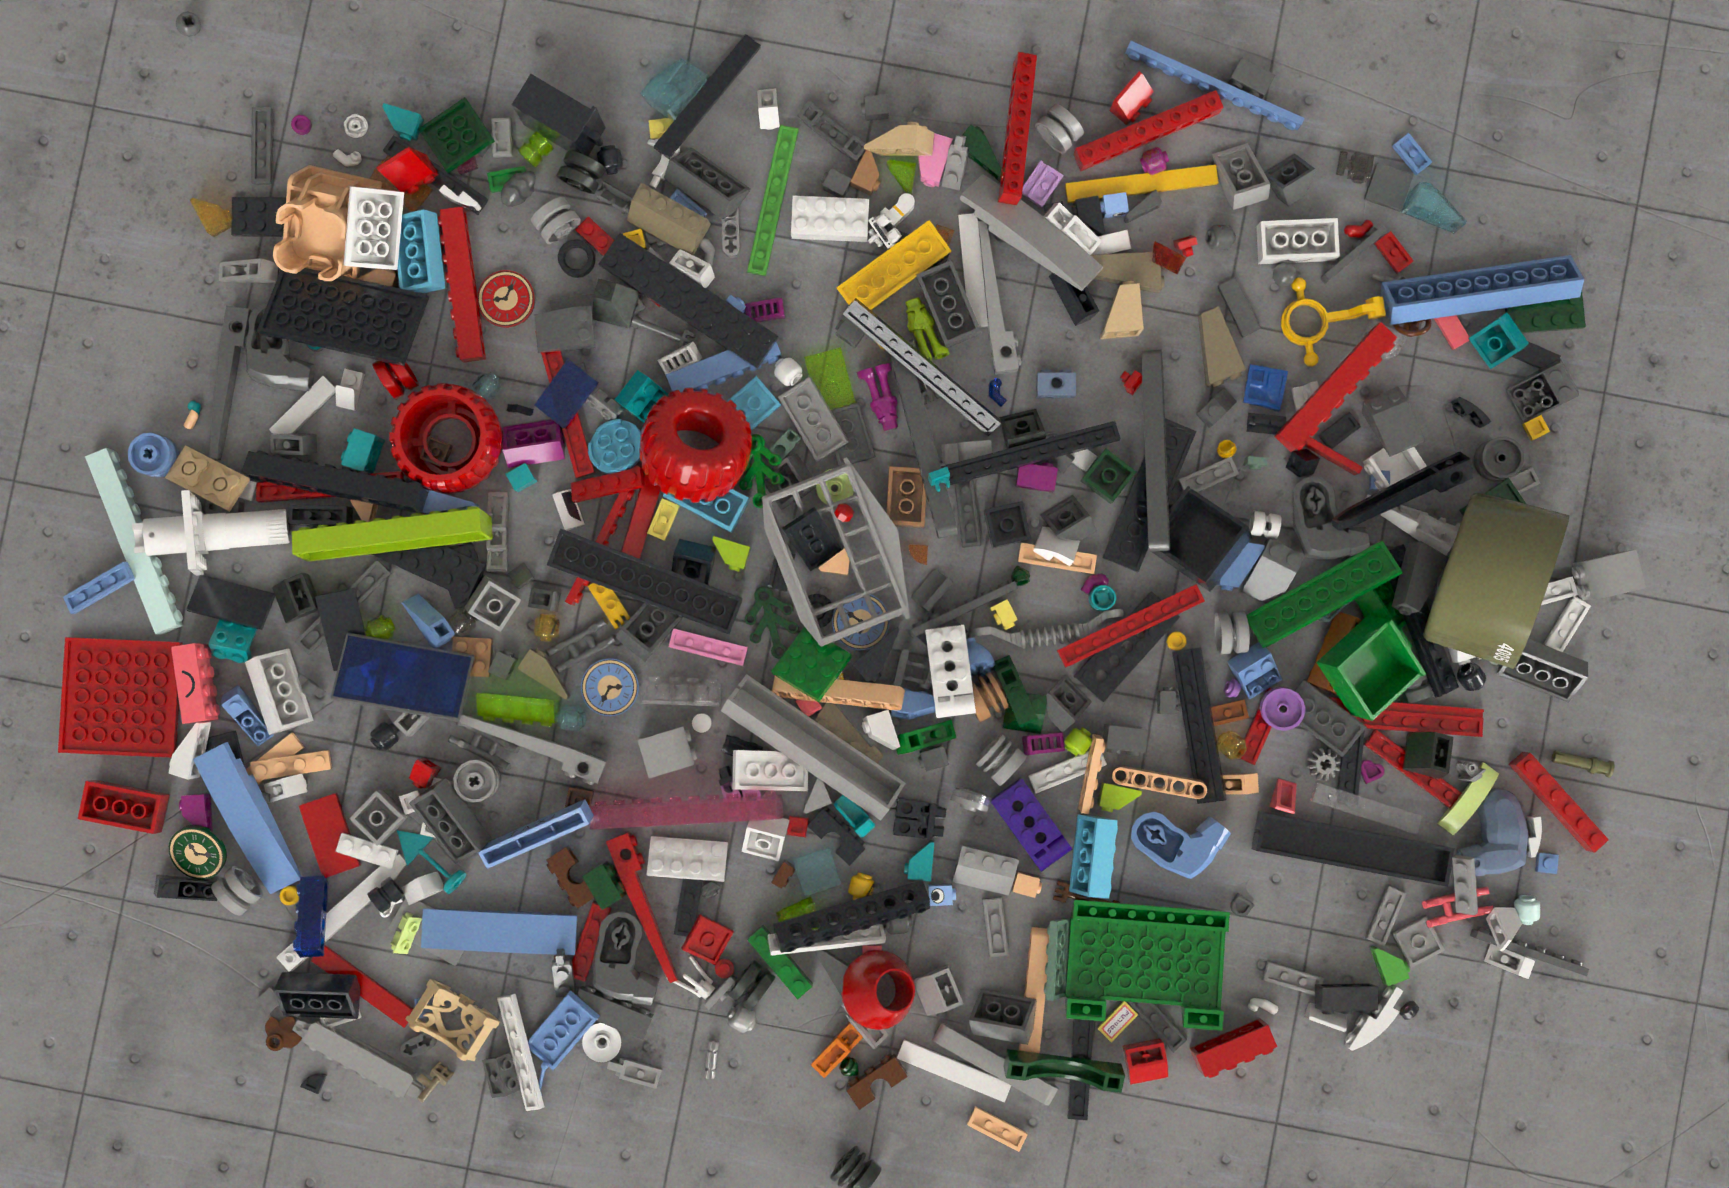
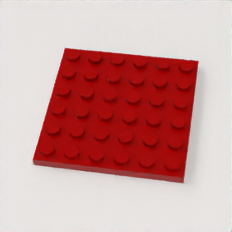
M65 637L58 753L172 758V754L177 748L179 697L171 647L183 645V642Z

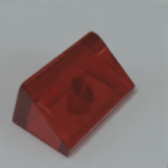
M1154 241L1152 262L1178 274L1186 257Z

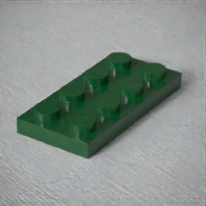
M1582 291L1580 297L1505 308V313L1507 312L1522 334L1582 329L1586 327Z

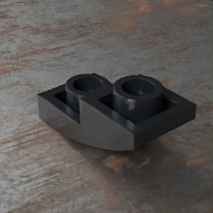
M1458 397L1451 401L1455 413L1461 415V417L1469 414L1471 416L1470 420L1475 426L1481 428L1491 422L1481 409L1468 400Z

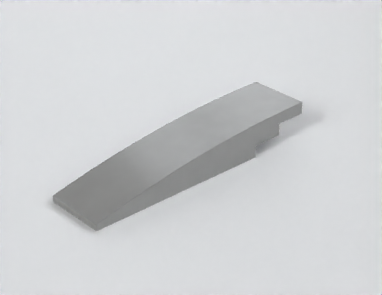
M984 174L961 194L960 200L975 209L974 215L989 225L988 231L1082 291L1103 269V266L1077 243L1022 200H1019L1017 205L998 202L1000 185Z

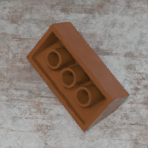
M1337 611L1332 618L1329 631L1324 637V643L1317 654L1316 662L1362 620ZM1315 662L1307 682L1338 696Z

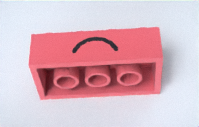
M200 643L171 647L182 724L219 720L220 708L216 704L215 698L217 696V688L213 684L214 669L210 664V658L212 657L210 647H208V644Z

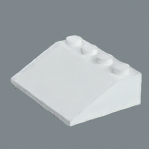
M350 186L344 266L398 269L404 192Z

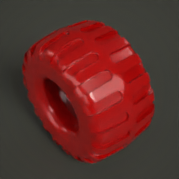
M447 383L426 385L421 387L422 390L419 392L413 391L407 396L409 399L405 403L401 402L397 407L399 412L396 418L392 417L390 424L393 428L392 432H389V441L392 443L391 453L402 472L411 481L419 482L423 485V488L438 493L464 492L467 489L477 487L482 480L488 479L491 475L490 472L494 467H497L500 461L498 458L500 452L502 453L503 431L495 411L487 400L469 388ZM447 419L461 420L468 426L472 435L471 449L467 455L461 460L452 463L441 462L435 458L430 452V446L427 445V438L434 427ZM423 448L432 461L444 466V468L420 459Z
M684 388L683 392L674 390L669 393L668 397H661L656 405L651 408L640 435L639 457L640 461H642L644 473L649 474L650 482L654 486L659 485L661 487L660 491L664 494H673L675 499L683 501V498L690 499L692 503H699L700 499H705L706 502L715 500L716 496L722 497L726 495L730 489L737 485L749 462L752 436L749 422L746 421L744 412L737 410V405L732 400L726 401L723 399L722 394L716 392V395L708 393V389L700 388L699 391H694L693 388ZM689 430L709 436L719 445L705 450L692 448L679 438L677 431Z

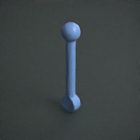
M547 1062L541 1064L542 1071L538 1083L540 1091L545 1071L549 1066Z

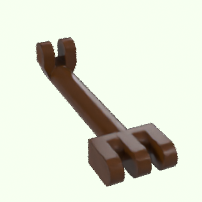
M1057 881V885L1064 886V889L1055 888V892L1062 894V896H1053V900L1066 903L1067 897L1075 900L1110 902L1070 892V884L1062 881ZM1113 900L1110 903H1120V901Z

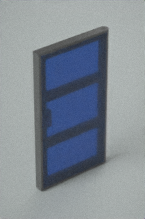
M347 632L331 700L460 722L475 655Z

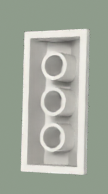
M289 648L256 656L245 662L269 735L314 721L306 696L302 692L298 673Z

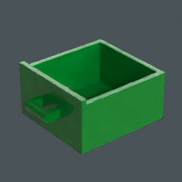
M1369 615L1316 662L1348 712L1353 716L1373 721L1420 676L1426 675L1411 651L1412 645L1400 627L1397 628L1392 620Z

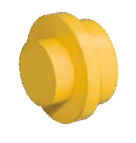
M1230 440L1221 441L1217 448L1218 455L1222 458H1230L1237 451L1235 443Z

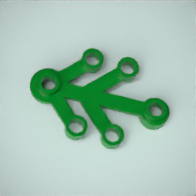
M753 434L751 435L752 445L749 461L754 456V463L750 468V462H748L745 469L748 473L740 481L739 486L742 490H750L753 485L752 480L756 475L758 493L753 497V505L756 508H763L762 497L767 495L765 492L764 474L771 479L774 485L782 484L784 477L781 473H775L762 461V455L769 459L770 465L774 466L780 465L782 458L779 454H773L765 447V440L761 435Z

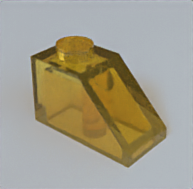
M190 199L208 234L215 237L231 228L232 215L227 209L224 210L219 205L199 199Z

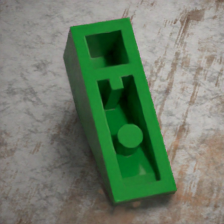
M952 720L897 735L900 747L896 751L898 755L957 738Z

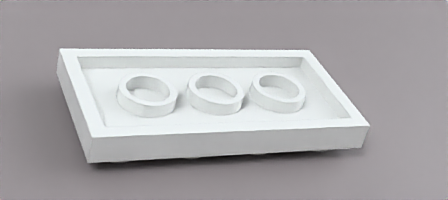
M733 750L732 790L808 791V771L779 751Z
M651 836L647 876L724 882L728 842Z

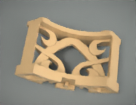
M429 979L424 994L410 1016L407 1015L405 1018L410 1024L409 1027L416 1032L422 1031L443 1042L457 1053L456 1056L459 1059L475 1061V1056L491 1030L497 1028L500 1021L485 1008L480 1009L477 1008V1005H473L475 1001L460 993L458 996L456 992L453 993L450 990L451 987ZM433 994H435L433 1005L428 1004ZM446 1000L451 1002V1007H440V1005H446ZM458 1006L461 1007V1020L465 1028L446 1030L440 1012H451ZM424 1009L433 1011L423 1015L429 1018L427 1022L418 1019ZM467 1014H471L473 1016V1019L469 1020V1022L472 1025H470L466 1019ZM483 1026L480 1033L477 1035L475 1031ZM471 1033L475 1040L468 1050L463 1046V1041L466 1040L470 1044V1036L468 1034Z

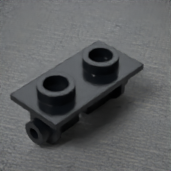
M1248 413L1246 432L1276 435L1286 424V417Z
M726 735L721 751L725 752L724 754L733 756V750L762 751L763 747L753 742L741 740L736 736Z

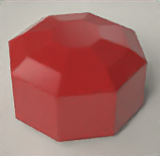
M840 503L835 509L834 514L842 522H850L854 515V510L851 506Z

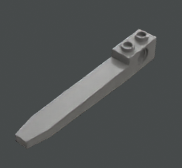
M979 221L978 228L988 318V336L995 375L1016 372L1019 366H1021L1020 354H1016L1015 348L1018 347V339L1016 335L1013 336V331L1005 332L987 223ZM1007 348L1010 350L1011 355L1004 357L1001 355L1000 350Z
M461 715L460 723L563 762L561 770L565 771L564 775L568 777L583 778L582 782L590 785L598 784L607 763L604 759L469 715ZM580 762L588 764L589 769L587 772L579 770Z

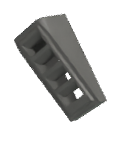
M1157 190L1152 191L1127 213L1124 218L1125 223H1129L1160 207L1162 200Z

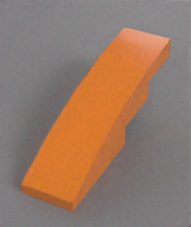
M849 1021L816 1057L811 1066L825 1078L851 1052L852 1048L863 1038L862 1035Z

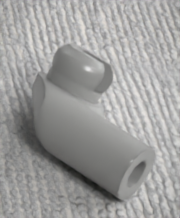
M704 237L698 248L705 252L704 261L712 266L715 248L710 240Z

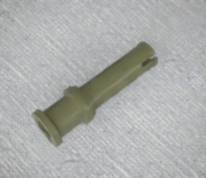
M1556 750L1552 754L1553 763L1585 769L1590 774L1599 773L1610 778L1614 772V761L1609 760L1606 762L1598 760L1597 757L1584 758Z

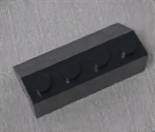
M282 972L274 988L283 1016L358 1019L360 985L356 975Z

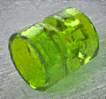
M535 131L529 138V143H524L518 149V152L536 168L543 161L542 156H548L554 148L540 133Z

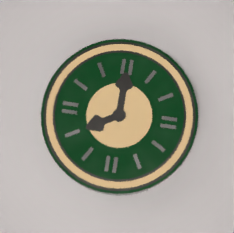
M201 825L184 826L172 836L169 842V855L175 867L186 876L194 879L203 880L214 877L222 870L227 860V851L223 841L219 840L210 832L211 829Z

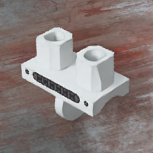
M886 213L868 220L873 227L868 231L871 235V238L868 240L869 244L875 242L880 247L884 243L889 249L902 236L896 228L889 232L884 228L891 222Z

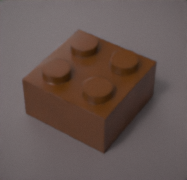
M428 436L427 445L430 446L431 454L441 462H447L453 446ZM423 448L420 459L444 468V466L432 461Z
M570 786L568 788L565 808L585 799L591 809L594 791Z
M784 860L771 883L780 889L786 887L789 882L788 877H792L795 872V866Z

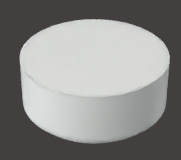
M697 714L692 720V726L697 732L704 733L711 728L712 721L707 714Z

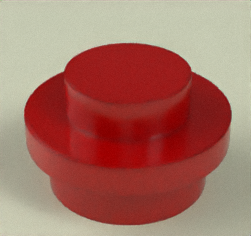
M729 959L719 960L715 965L717 976L724 979L729 978L734 972L732 961Z

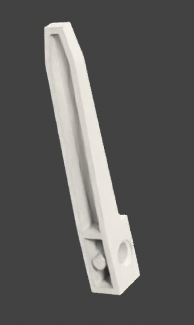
M401 854L397 855L392 869L383 866L378 867L276 958L289 972L295 970L371 902L367 895L368 892L376 887L381 888V883L388 877L395 880L407 865L405 858Z

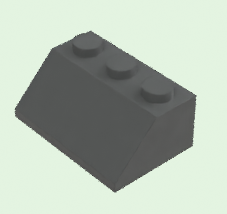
M981 989L969 1018L972 1034L1028 1045L1034 1028L1036 999Z

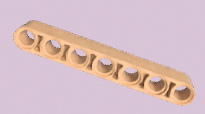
M774 677L772 692L779 697L816 701L780 678ZM836 679L820 702L901 710L905 689L894 685Z
M1031 927L1024 997L1036 999L1037 1003L1034 1028L1028 1045L1019 1043V1051L1040 1053L1045 1004L1044 985L1047 982V974L1045 973V966L1048 963L1046 946L1049 943L1047 928Z

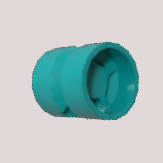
M1100 585L1092 589L1088 596L1090 606L1097 611L1110 609L1116 601L1114 590L1106 585Z

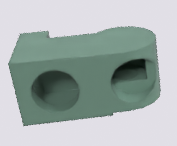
M789 428L769 450L773 454H779L783 460L788 457L802 438Z

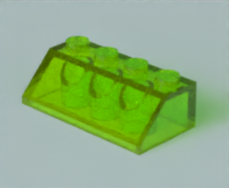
M476 693L478 716H483V720L495 721V718H503L502 722L514 723L515 719L522 720L521 724L533 725V721L541 722L540 726L552 727V723H558L560 700Z

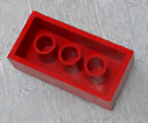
M99 780L85 781L77 819L150 834L161 833L170 794Z
M1259 1018L1189 1049L1198 1070L1204 1077L1212 1078L1219 1075V1071L1236 1068L1238 1063L1253 1061L1257 1055L1272 1053L1277 1044L1269 1025Z

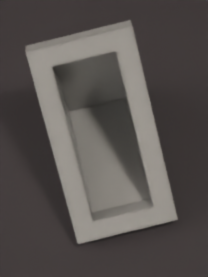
M817 778L803 811L806 814L832 803L826 785L821 779Z

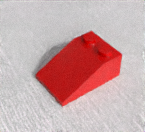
M407 147L376 167L400 192L409 195L416 193L421 185L430 184L435 180L434 177L439 175L428 155L411 147Z

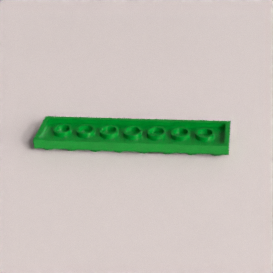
M1380 541L1247 614L1248 623L1261 646L1267 648L1401 575L1402 570L1384 542Z

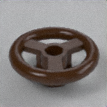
M1431 319L1406 322L1403 328L1399 324H1393V327L1405 336L1414 337L1428 332L1432 323ZM1425 321V326L1419 330V323Z

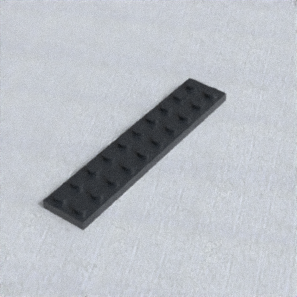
M619 233L599 262L600 267L757 369L779 338L778 335L621 233Z

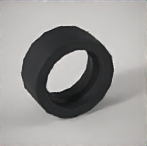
M578 239L569 240L559 249L558 263L567 275L575 278L584 277L594 268L595 254L586 242ZM573 248L583 249L587 253V264L581 269H571L565 259L569 250Z

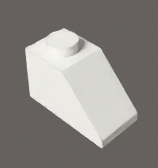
M776 88L757 90L760 128L771 130L779 127Z
M681 249L669 262L670 266L704 288H707L715 278L711 264Z
M889 710L866 716L863 719L862 727L864 732L868 733L869 738L892 750L900 747Z
M303 774L264 784L265 792L271 794L269 803L307 792V783L303 778Z
M1494 907L1486 918L1499 951H1504L1522 925L1516 909Z
M1490 944L1484 962L1529 979L1535 963L1534 960L1507 949L1499 951L1498 946Z

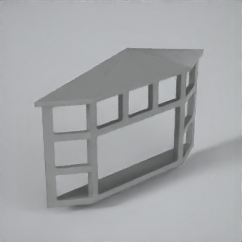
M847 457L843 459L845 464L762 497L764 529L799 619L820 646L903 614L906 619L910 618L898 529ZM846 473L854 495L833 502L825 482ZM820 484L827 501V506L817 509L819 515L828 511L831 512L860 585L861 592L814 610L782 531V527L794 519L780 524L771 503L788 495H793L799 512L802 515L806 511L798 492ZM857 501L866 523L844 531L841 521L834 514L835 509L840 503L849 504ZM868 529L877 552L856 560L847 538ZM880 558L888 581L868 589L859 570V565ZM891 587L899 606L877 615L870 594ZM864 597L871 618L850 625L843 605ZM837 608L844 624V629L823 636L816 616Z

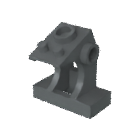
M902 649L893 685L901 687L902 680L905 679L919 683L918 687L930 690L932 679L929 661H925L924 664L909 661V650ZM913 666L924 668L922 680L911 677Z

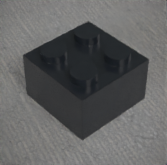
M1023 501L983 511L992 549L1031 539Z

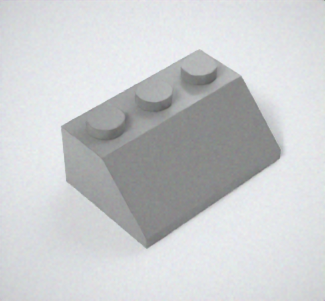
M961 844L952 882L1009 896L1019 859Z

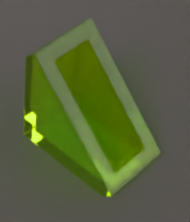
M889 159L886 167L903 190L912 195L916 163Z

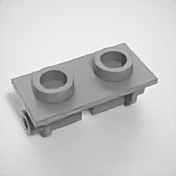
M592 387L590 391H587L585 396L586 403L591 408L598 410L606 420H615L617 415L620 416L624 411L622 406L612 398L606 403L605 400L608 398V395L598 387Z
M1459 761L1456 764V769L1461 775L1458 777V780L1475 782L1486 771V769L1478 768L1474 762Z

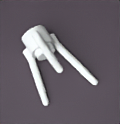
M691 955L689 957L705 981L701 979L697 983L684 974L683 977L694 985L695 989L679 980L673 983L706 1000L715 989L712 985L713 980L707 976Z

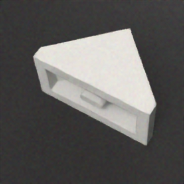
M437 871L417 877L401 888L408 904L412 905L444 890V884Z

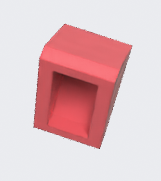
M1278 778L1269 807L1294 814L1297 784Z

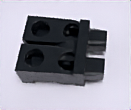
M897 797L896 816L914 819L895 817L893 835L927 839L943 837L944 826L934 825L935 818L945 819L947 809L937 806L936 803Z

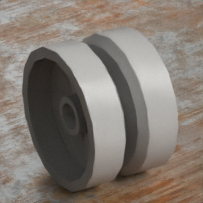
M1054 104L1047 112L1048 117L1042 116L1035 126L1041 137L1053 149L1061 154H1065L1072 146L1071 141L1077 142L1083 136L1084 131L1077 119L1067 109L1059 104Z
M558 197L549 201L537 210L531 218L535 228L542 230L540 235L547 244H553L565 238L580 224L581 220L575 211H569L571 206L565 197Z
M1234 611L1231 617L1227 612L1215 613L1214 637L1218 654H1230L1232 649L1236 653L1248 652L1249 625L1245 611Z
M474 759L459 766L455 772L453 783L457 794L463 800L481 802L494 796L499 789L501 778L497 767L493 763L485 759ZM476 777L479 778V779H478V781H480L479 784H477L476 781H475Z
M232 866L225 872V878H219L211 886L218 901L226 909L238 916L243 915L250 908V903L254 904L263 897V892L258 883L251 875L238 866Z

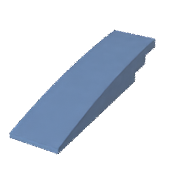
M228 742L194 758L197 769L216 806L268 892L272 894L303 879L263 798L254 775H248L241 759L235 758Z
M423 908L421 948L554 955L557 954V949H565V955H575L577 915L524 911Z

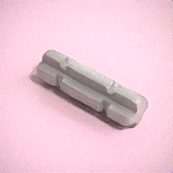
M709 1040L707 1049L709 1051H707L706 1069L704 1072V1078L714 1079L715 1077L714 1069L716 1068L718 1054L716 1050H718L719 1042L716 1040Z

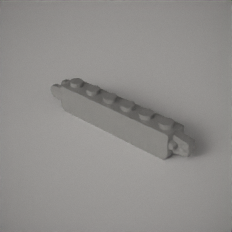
M300 1018L292 1029L303 1038L301 1042L305 1043L308 1049L318 1050L323 1053L322 1055L325 1058L338 1061L341 1067L356 1071L359 1077L374 1081L373 1083L377 1087L387 1088L396 1097L404 1098L408 1095L417 1099L425 1089L424 1085L416 1081L417 1073L415 1070L335 1026L327 1028L321 1024L320 1020L312 1023Z

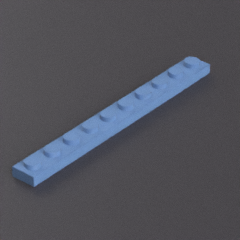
M1130 41L1125 52L1129 58L1136 61L1141 60L1148 67L1159 68L1166 75L1177 76L1184 83L1197 85L1202 91L1212 92L1216 90L1220 99L1226 98L1238 107L1244 106L1254 114L1266 116L1269 121L1280 122L1287 129L1298 130L1305 119L1133 41Z

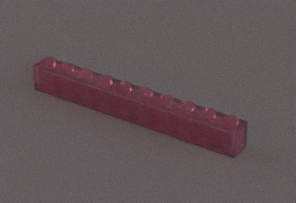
M776 791L764 792L765 795L757 796V792L745 793L744 797H738V793L726 794V798H719V794L707 795V799H700V795L688 796L689 800H681V797H669L670 801H662V798H651V802H644V799H632V803H625V800H614L613 804H606V801L594 802L595 805L589 806L594 815L589 826L590 830L776 820L783 818L782 794L776 795Z

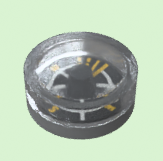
M955 785L950 800L960 803L961 808L975 812L978 809L987 812L992 797L973 788Z

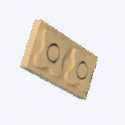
M186 445L165 476L167 480L186 490H190L192 493L229 512L250 481L248 477Z

